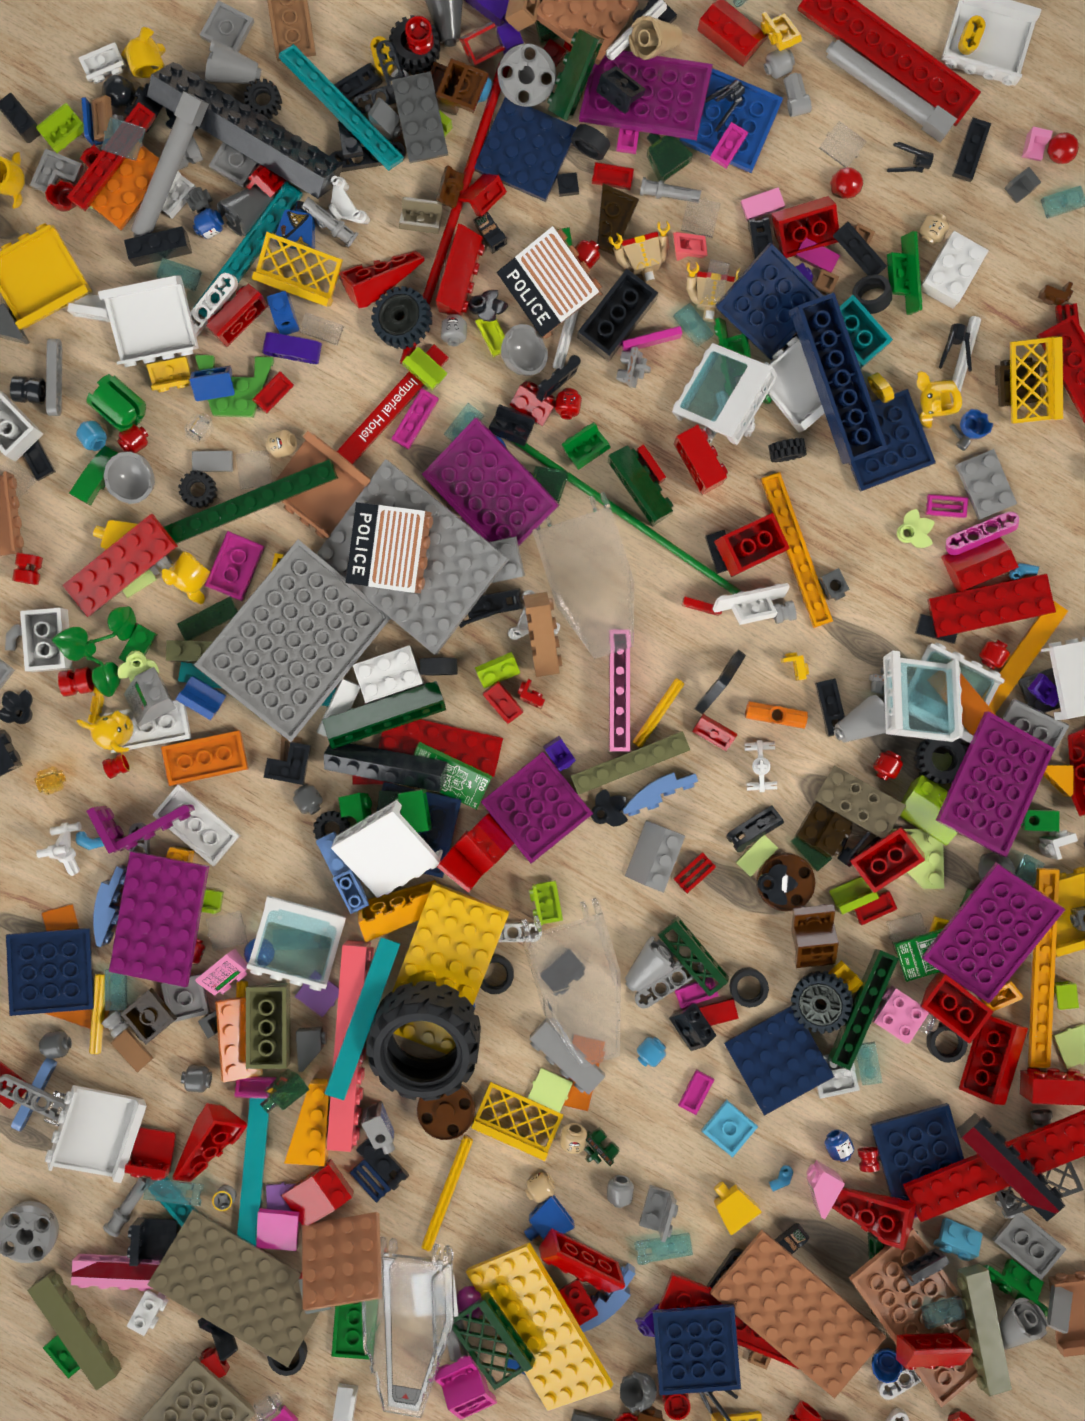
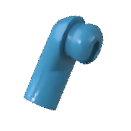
M1020 563L1018 568L1009 572V576L1012 580L1021 579L1026 574L1037 576L1039 566Z
M84 831L76 834L75 841L77 845L87 850L104 846L100 837L90 839Z
M782 1166L778 1178L769 1182L773 1192L790 1184L793 1176V1170L790 1166Z

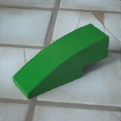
M104 446L84 469L69 494L91 506L99 491L105 488V467L109 460L117 455L118 452Z

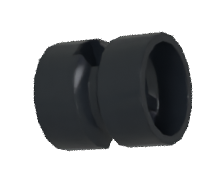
M13 376L10 383L12 401L20 403L29 401V403L44 404L46 399L45 380L35 377L28 380L25 376Z

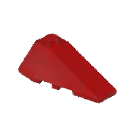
M417 251L393 256L391 261L388 262L376 260L374 265L364 268L362 264L339 272V278L351 302L358 308H366L371 303L379 300L382 294L385 295L387 290L392 289L422 264L425 259Z
M1085 729L1068 735L1070 765H1073V795L1071 798L1079 817L1085 816Z
M207 1103L195 1121L172 1176L173 1180L185 1182L194 1180L208 1167L210 1160L215 1156H221L223 1149L227 1145H233L240 1138L248 1126L247 1123L225 1106Z
M842 1188L832 1209L848 1220H853L861 1226V1229L876 1236L877 1240L883 1244L902 1250L905 1249L914 1222L915 1203L895 1197Z

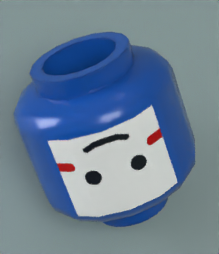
M207 208L195 215L193 229L198 236L202 235L205 239H210L222 232L224 221L217 210Z
M834 1130L827 1134L824 1144L829 1156L836 1161H848L854 1152V1145L849 1135L841 1130Z

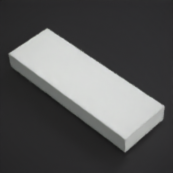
M342 678L323 719L351 709L360 686ZM321 721L317 733L327 737L323 722Z

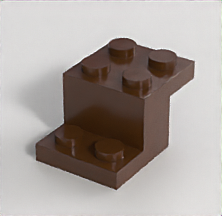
M453 58L450 59L448 67L434 61L430 71L438 108L456 116L459 108L474 113L489 77L488 72Z
M821 904L813 907L802 906L793 909L791 932L796 950L794 961L796 968L836 964L839 941L834 925V904Z

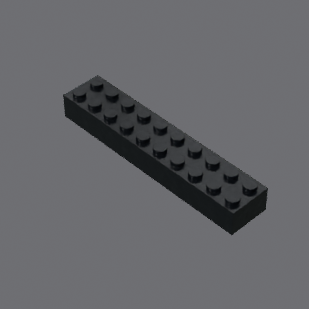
M172 62L151 74L147 94L149 98L174 113L183 91L207 102L209 105L199 128L317 199L333 188L331 182L333 176L340 177L343 164L337 161L335 157L327 155L317 146L307 143L300 136L292 134L283 126L269 120L267 116L252 110L250 106L239 102L232 95L226 94L215 85L204 81L197 74L184 69L182 65Z

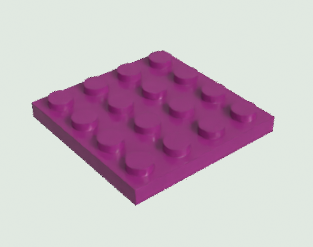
M544 752L540 753L481 801L530 864L593 814Z

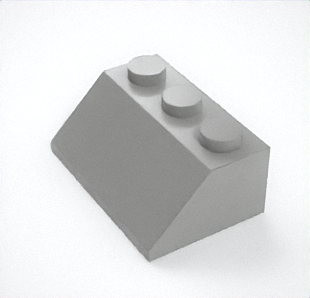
M646 820L625 877L664 893L685 835Z

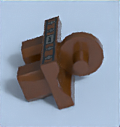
M449 165L446 166L435 200L441 202L443 206L447 205L452 209L455 208L460 191L464 187L463 179L465 174L455 171Z

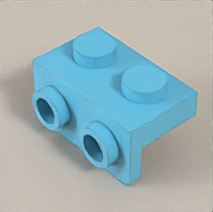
M944 1218L942 1219L939 1239L934 1240L933 1245L939 1247V1250L942 1252L958 1255V1258L961 1260L970 1261L979 1257L983 1233Z

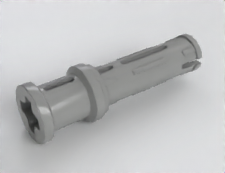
M643 177L640 196L646 194L656 196V199L668 197L699 203L701 190L664 184L663 180L657 182Z
M310 197L301 206V208L332 231L333 237L337 236L342 240L347 248L350 247L359 233H354L345 226L344 221H338Z
M139 1177L122 1205L113 1211L110 1221L104 1224L103 1229L105 1232L114 1237L119 1236L120 1229L130 1219L131 1211L151 1184L148 1179Z

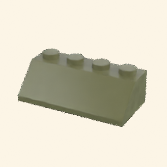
M290 983L246 987V1069H287L290 1065Z

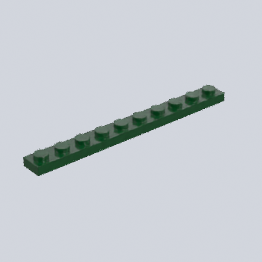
M328 459L166 525L164 529L174 542L178 544L338 479L331 459Z

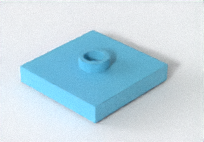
M726 1099L701 1131L733 1158L758 1128V1125Z

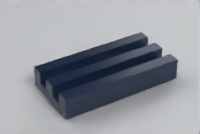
M365 1159L350 1171V1174L376 1203L391 1190L387 1182ZM363 1165H365V1167L380 1182V1184L385 1188L384 1190H382L377 1185V1183L371 1178V1176L362 1168ZM357 1171H359V1172L364 1176V1178L371 1184V1186L379 1193L378 1195H377V1194L374 1192V1190L367 1184V1182L359 1175V1173H358Z

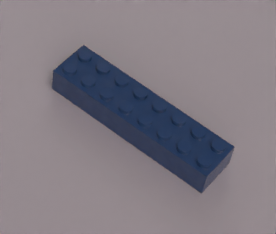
M835 292L791 309L790 314L842 465L887 449Z

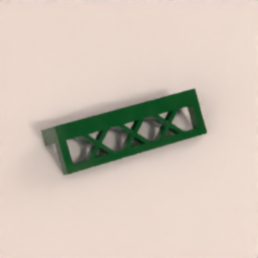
M676 916L669 926L658 933L660 939L709 997L728 983L729 976L679 916ZM673 929L678 934V942L669 941L665 934ZM680 946L688 947L691 950V957L682 956L679 953ZM692 962H701L704 965V973L695 972L692 968ZM705 977L715 978L718 984L710 990L705 984Z

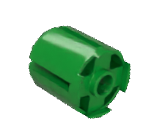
M108 374L102 377L97 382L99 387L94 391L93 395L88 393L87 404L118 431H125L133 425H138L145 416V401L115 375L111 376Z

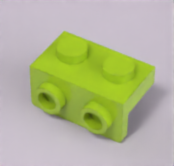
M65 103L41 122L36 129L53 150L58 153L84 132V124L70 106Z
M512 652L475 667L484 689L492 686L498 680L501 682L521 673Z
M556 880L532 884V890H529L531 902L535 901L536 909L533 910L534 921H539V926L546 923L563 921Z

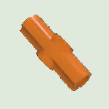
M748 701L745 718L805 729L808 712ZM775 709L781 713V718L778 721L772 718V712Z

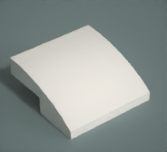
M179 171L175 176L162 211L171 219L187 203L186 199L190 198L188 195L189 191L196 188Z
M829 1054L823 1055L835 1077L817 1086L820 1099L860 1090L854 1063L849 1071L829 1061Z

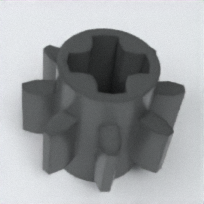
M196 187L189 191L188 195L190 198L186 199L192 211L196 210L200 213L211 207L210 202L213 200L207 189L202 190L201 187Z

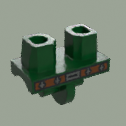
M600 1127L592 1133L590 1131L587 1132L586 1141L593 1150L588 1145L585 1147L584 1150L588 1153L585 1160L588 1163L594 1160L599 1164L602 1161L598 1156L599 1154L611 1166L620 1149L613 1141L606 1147L601 1144L607 1135Z

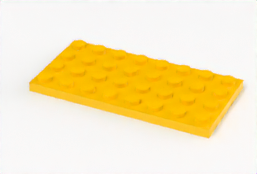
M434 882L392 992L399 986L413 982L415 986L420 981L437 982L436 986L445 984L459 991V997H466L473 1005L510 911ZM427 1021L410 1022L399 1027L394 1032L396 1035L445 1054L450 1053L456 1047L454 1039L444 1028Z
M530 1242L473 1265L465 1271L474 1288L481 1294V1297L489 1291L536 1358L533 1368L525 1372L547 1411L612 1388L614 1383Z

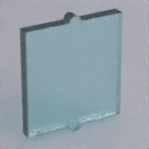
M110 117L107 130L104 131L105 137L101 150L136 161L140 147H143L142 140L146 129Z

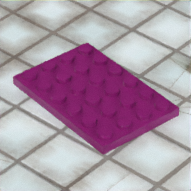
M622 51L614 60H609L605 55L599 65L594 64L587 81L579 114V122L697 140L713 64L663 56L643 60L640 57H636L630 51ZM615 66L646 89L644 96L631 103L626 114L596 92L601 74Z
M475 417L422 473L424 478L462 516L473 530L488 542L517 537L518 546H520L560 506L478 417Z
M984 712L935 821L996 854L1007 857L1055 748L991 712Z
M135 851L130 852L109 972L188 987L209 872L208 865Z
M996 862L925 951L922 958L987 1003H990L1065 909Z

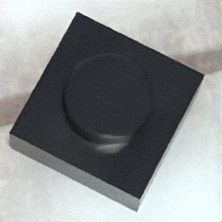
M577 172L557 174L559 197L579 195Z

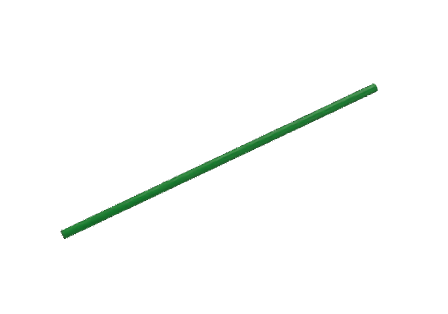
M512 442L730 593L737 594L741 592L733 584L526 443L524 447Z

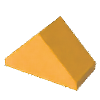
M1047 765L1043 776L1063 796L1071 797L1073 795V765Z
M1008 980L990 1003L983 999L982 1001L991 1010L996 1011L1023 999L1024 996Z

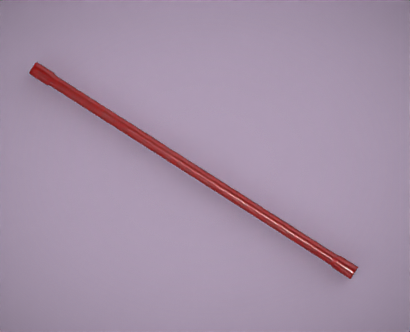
M500 63L498 64L492 89L463 172L465 174L463 179L464 187L460 191L459 197L470 186L475 171L474 168L501 92L498 81ZM506 66L502 71L505 78H507L509 66ZM459 199L456 207L451 208L423 293V297L429 306L464 204ZM413 343L414 347L411 348L406 346V349L403 350L400 364L416 349V343Z

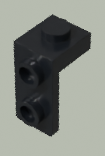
M204 1318L197 1321L199 1328L212 1334L221 1361H225L238 1351L235 1337Z

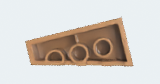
M547 592L523 595L536 677L560 674L559 667L562 666L561 654L557 655L556 648H560L559 638L554 636V629H557L556 618L551 615V610H554L553 598H548Z

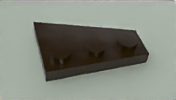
M604 183L602 185L597 244L600 247L599 249L615 255L614 245L609 242L608 238L611 236L613 242H616L618 240L616 233L623 238L639 199Z

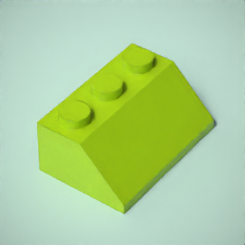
M923 775L913 780L901 801L906 807L900 817L945 846L958 833L935 821L948 791Z

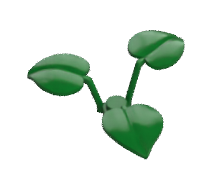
M130 606L118 607L110 612L107 622L109 629L113 631L110 635L87 641L88 634L83 628L70 627L61 631L52 639L53 643L56 644L67 659L78 661L86 657L87 660H92L99 664L92 671V680L98 691L106 697L113 696L121 679L118 677V666L115 663L106 662L103 664L102 661L92 656L96 652L95 643L113 638L116 635L121 641L128 640L136 629V617Z

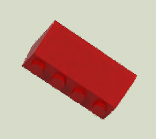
M459 223L436 303L440 313L447 315L455 314L462 317L463 313H467L469 301H467L468 294L473 293L475 283L472 280L474 275H478L480 263H478L479 256L483 257L486 245L483 244V237Z
M991 1015L973 1039L959 1090L992 1104L1005 1105L1028 1028Z
M552 1228L539 1246L540 1256L544 1263L547 1265L552 1264L562 1272L570 1273L578 1280L592 1284L598 1290L602 1289L610 1293L622 1290L626 1286L619 1263L616 1260Z

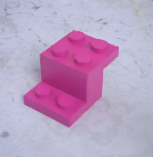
M462 1356L457 1359V1362L451 1365H443L438 1368V1371L433 1373L434 1380L442 1387L448 1410L460 1420L497 1404L495 1395L489 1391L484 1374L471 1356Z

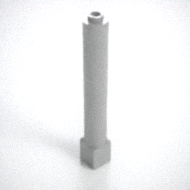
M839 39L836 42L832 41L828 46L826 58L923 126L921 130L941 143L957 118L937 105L935 108Z
M183 91L174 113L177 116L131 228V231L134 232V237L153 232L196 126L200 127L209 104L190 93Z

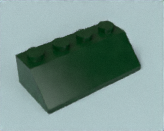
M579 29L578 32L575 31L572 37L571 44H573L571 52H567L564 57V70L559 72L555 81L557 88L555 93L551 92L547 102L550 104L548 110L566 121L573 119L603 44V38L584 29Z
M627 445L609 454L608 464L653 527L673 513L672 507L674 506L668 497L664 498L661 494L662 488L657 481L653 482L649 477L651 472L647 466L640 464L638 461L640 457L634 448L630 449Z

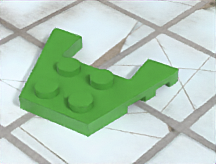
M195 355L199 371L215 368V357L213 355ZM255 357L254 377H232L235 394L209 399L208 402L212 415L214 417L254 418L258 405L252 399L267 383L271 366L274 364V358Z

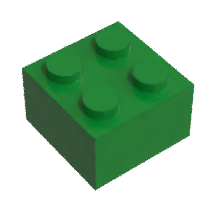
M426 789L399 793L395 801L397 800L402 805L401 815L416 832L429 831L432 825Z

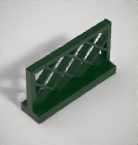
M489 1291L482 1295L481 1299L458 1313V1316L451 1318V1329L494 1390L522 1372H528L533 1368L536 1358ZM479 1307L484 1314L483 1319L472 1317L473 1310ZM458 1320L468 1321L467 1330L459 1329L455 1322ZM471 1322L482 1324L481 1333L470 1331ZM485 1325L492 1326L495 1329V1336L484 1334ZM469 1336L480 1338L479 1347L470 1345L468 1342ZM483 1339L494 1341L493 1350L481 1348ZM497 1342L504 1343L507 1346V1353L495 1351ZM480 1354L492 1355L491 1364L482 1362ZM494 1357L506 1358L505 1367L493 1365ZM508 1360H516L520 1367L516 1370L507 1368ZM492 1370L504 1372L503 1378L496 1382L492 1376Z

